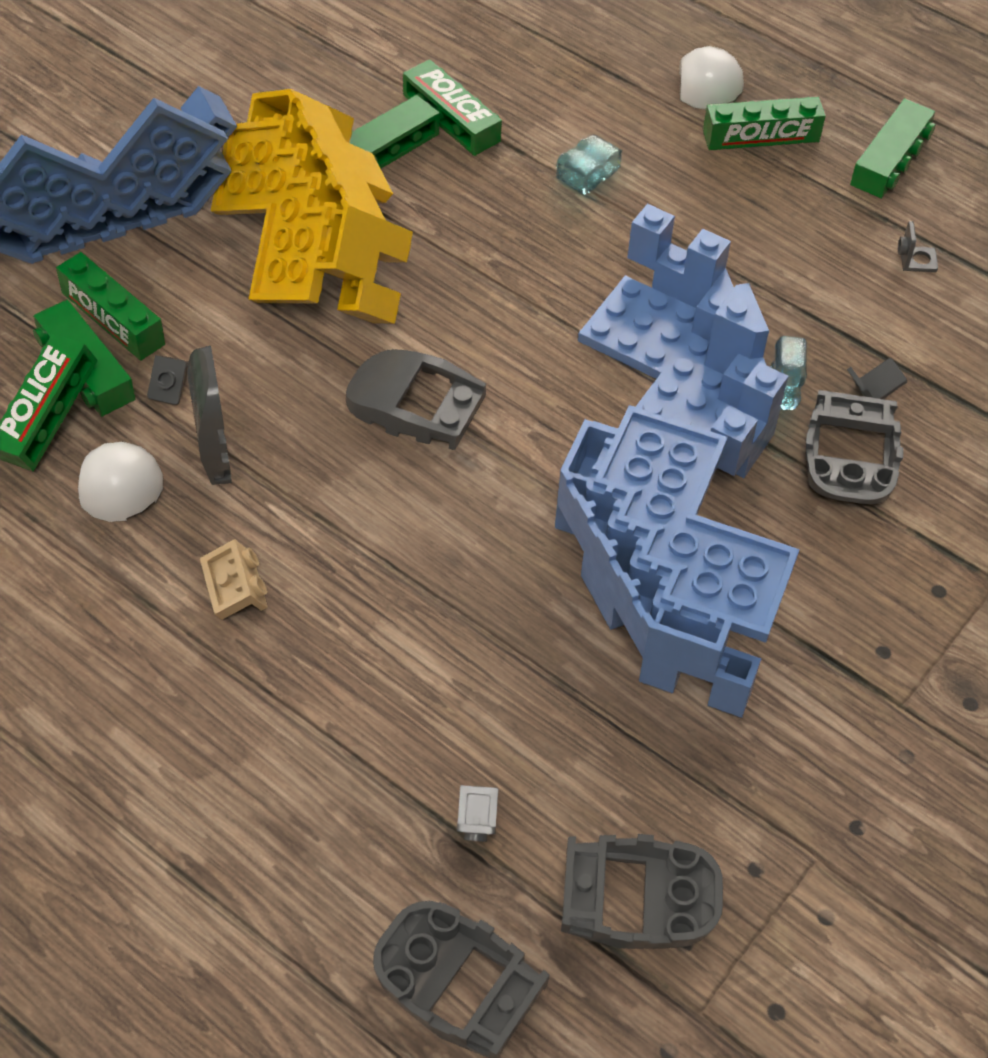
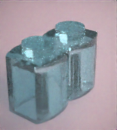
M596 134L590 135L586 139H582L576 148L560 155L556 163V178L578 192L587 194L596 188L602 180L608 179L620 168L622 150Z
M781 336L775 344L774 361L770 367L788 375L780 409L794 410L801 401V387L807 378V341L805 338Z

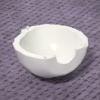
M711 46L696 48L681 59L679 69L681 75L680 99L682 102L694 108L706 109L708 104L730 103L740 93L742 94L744 86L742 69L735 57L724 49Z
M127 442L105 443L89 452L81 466L78 484L81 507L94 518L108 522L127 521L128 517L143 512L150 504L157 501L163 489V474L155 458L144 448Z

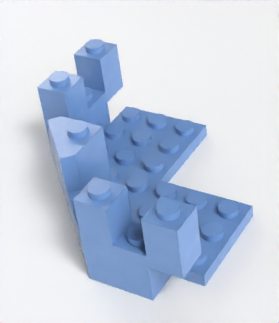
M198 86L182 105L181 110L153 98L103 162L83 153L76 158L21 135L0 162V253L32 264L42 261L44 255L60 251L61 255L85 248L84 243L100 238L102 242L126 236L127 230L141 226L143 230L166 224L167 218L181 214L184 218L196 215L232 172L220 148L228 140V137L236 129L237 125L221 97Z
M647 204L632 221L627 258L654 270L652 288L624 276L580 330L578 342L656 379L636 405L637 408L727 436L726 447L717 468L733 476L738 475L745 478L774 435L788 375L767 366L763 355L769 329L749 283L733 287L726 270L731 241L702 229L687 250L671 243L675 216Z
M631 405L628 406L618 429L585 419L560 470L555 528L574 534L584 551L581 577L610 630L625 625L643 658L639 682L673 693L680 674L683 672L713 683L707 706L742 718L755 683L761 658L727 647L729 633L733 631L766 643L800 549L697 515L726 447L727 436Z

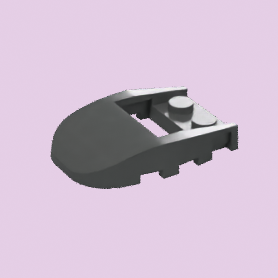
M211 345L195 349L191 353L187 373L201 462L211 484L216 485L232 483L227 443L223 430L224 423Z
M391 349L373 355L359 367L348 384L346 405L356 418L369 425L377 423L385 427V433L396 437L400 433L414 436L417 442L430 444L432 439L449 442V449L455 450L486 396V383L443 358L414 351ZM421 368L423 372L432 375L438 373L450 379L452 384L431 421L398 408Z
M823 390L818 391L816 407L813 409L806 437L807 479L809 486L815 492L828 498L861 504H878L889 498L898 481L900 473L898 471L900 462L903 459L904 447H901L900 422L894 421V413L898 407L897 401ZM821 424L885 433L883 464L818 455Z
M638 834L637 838H616V835H599V841L593 843H576V836L568 837L561 932L620 949L677 948L698 943L710 934L720 920L723 907L722 872L716 860L704 849L680 841H675L673 844L654 840V835ZM606 860L645 865L642 933L612 931L611 927L602 925Z
M434 901L417 902L403 909L379 939L373 955V964L377 978L384 991L397 1004L439 1038L487 1058L500 1057V1053L538 996L547 987L550 976L545 970L539 975L524 962L525 953L513 943L509 945L495 934L494 927L483 920H480L478 923L461 916L460 910ZM473 950H476L505 969L462 1030L451 1025L431 1012V1010Z

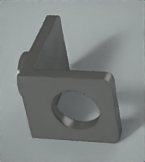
M908 221L904 237H900L898 241V255H901L903 271L937 272L936 249L933 247H915L914 222ZM917 254L925 255L929 258L930 262L927 264L917 263L913 256Z
M155 355L147 397L166 403L179 404L186 367H188L189 361Z
M892 358L887 359L861 378L857 376L852 367L847 369L865 397L884 399L907 383V378Z

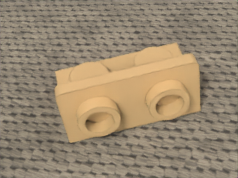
M234 539L200 558L214 615L223 620L251 604L260 611L268 608L265 599L267 588L257 571L259 560L250 547L245 548Z

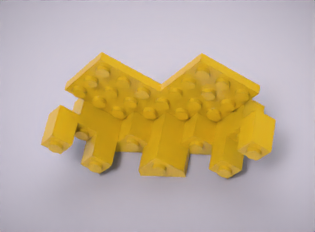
M293 89L252 93L247 123L236 124V129L224 143L222 151L232 172L214 192L210 212L218 215L266 213L248 300L257 303L318 304L325 272L343 279L338 311L371 323L395 324L401 293L374 283L378 260L385 263L407 262L413 232L385 220L377 203H386L393 195V192L374 155L349 143L352 136L354 118Z

